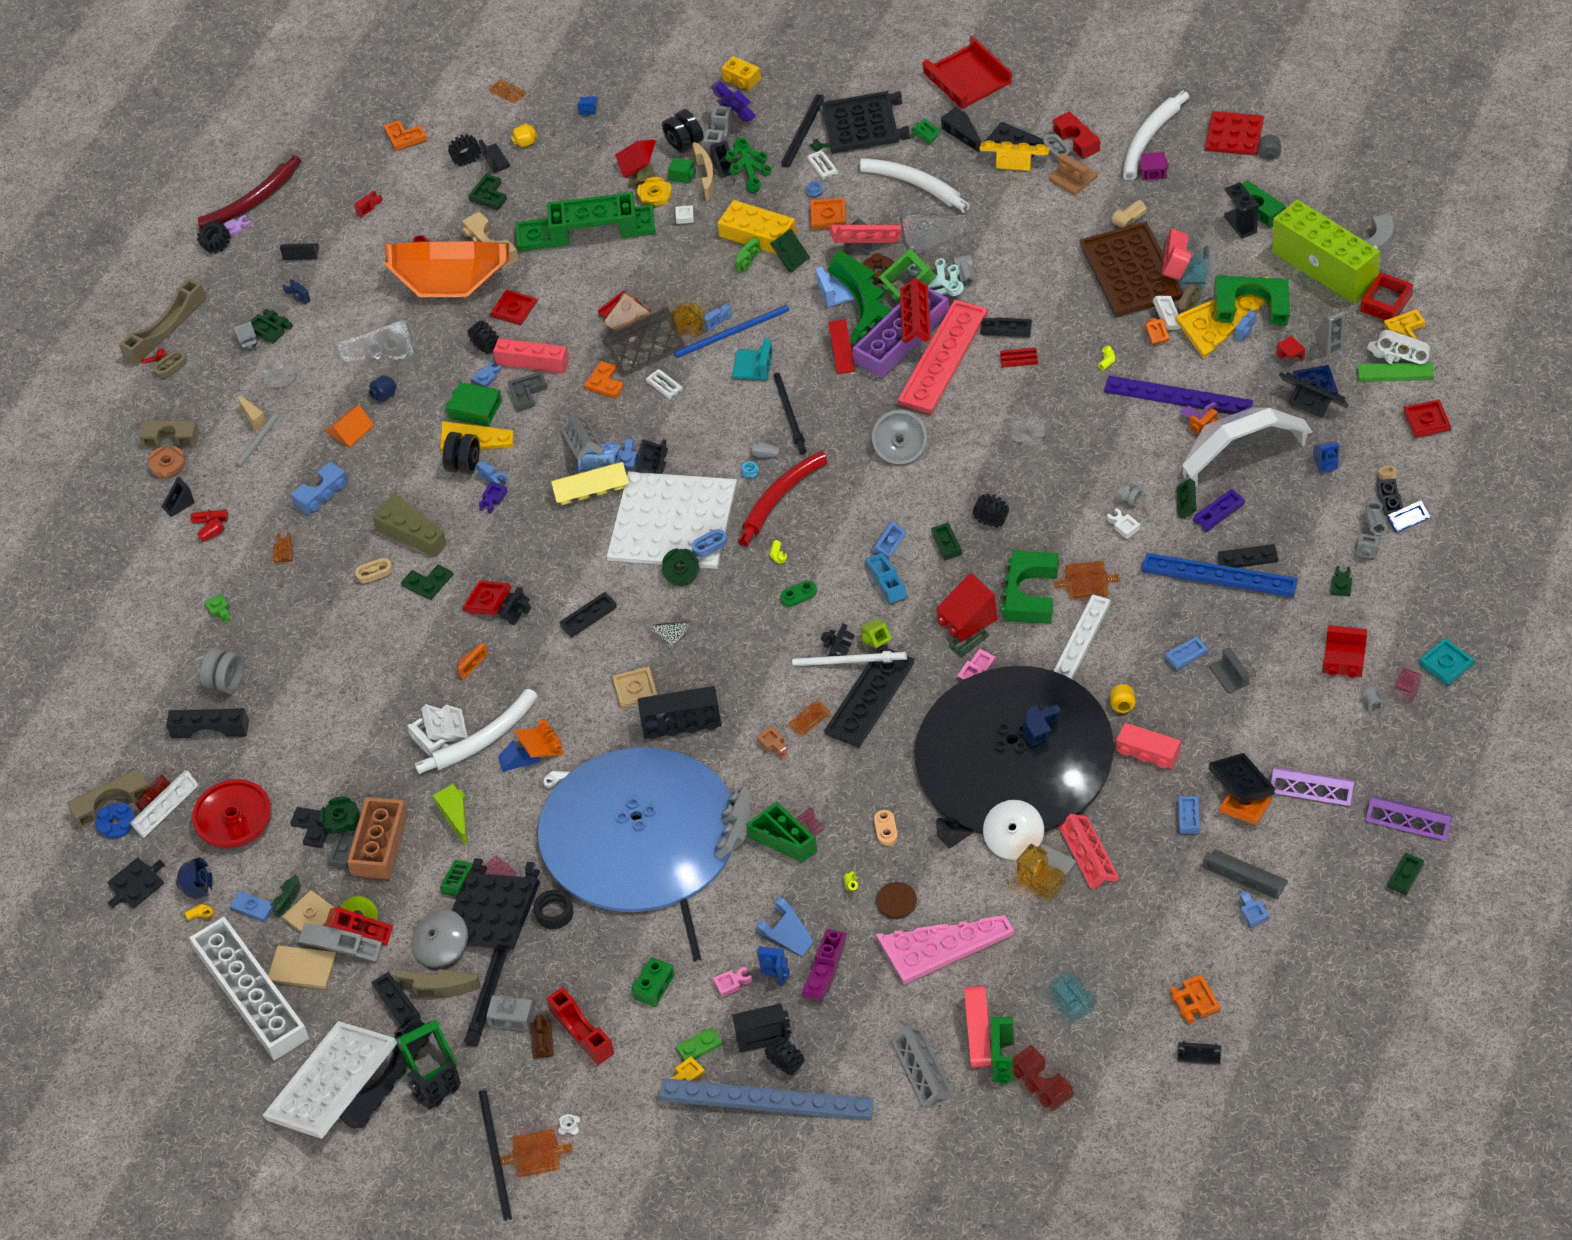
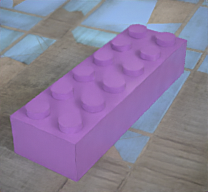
M928 288L931 332L946 316L949 310V301L947 297ZM901 302L852 348L854 363L880 378H883L921 341L918 337H915L907 344L902 341Z

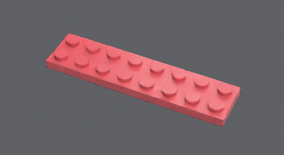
M958 300L953 301L898 398V405L932 415L980 329L982 320L986 318L988 308Z

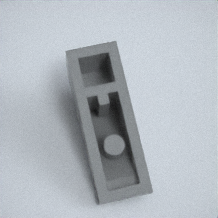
M1344 311L1328 317L1317 330L1316 343L1326 356L1343 350Z

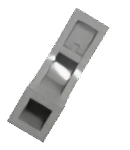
M1390 213L1372 217L1374 235L1364 240L1373 247H1378L1380 257L1388 251L1393 241L1394 224Z

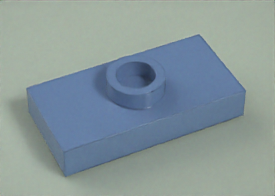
M1196 636L1165 653V659L1177 671L1206 655L1208 648Z
M1178 796L1180 834L1200 833L1198 796Z
M239 891L230 905L231 910L266 922L275 907L272 902Z

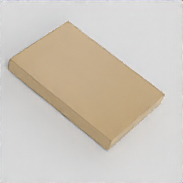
M278 945L268 977L273 984L327 990L337 953Z

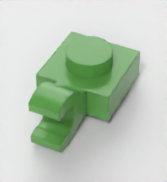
M221 594L204 602L213 617L219 615L224 623L231 620L227 611L230 609L229 604Z

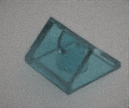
M1207 245L1189 260L1180 279L1182 284H1208L1209 247Z

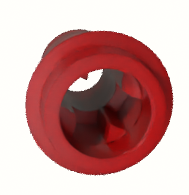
M217 517L211 518L196 534L204 542L221 534L225 527Z

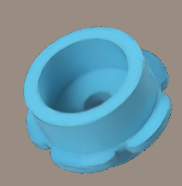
M748 461L742 465L741 473L745 478H754L758 475L759 467L755 462Z

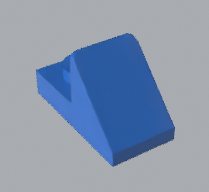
M514 740L498 756L502 772L540 762V757L531 758L524 746L516 748Z

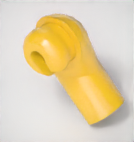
M199 904L184 912L188 921L196 917L210 919L214 915V909L210 906Z

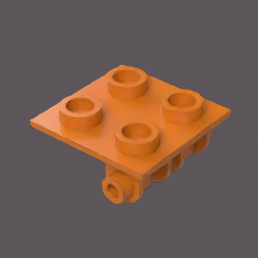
M544 719L538 721L537 728L513 731L531 758L564 754L561 740L558 739L554 730L550 728L548 721Z

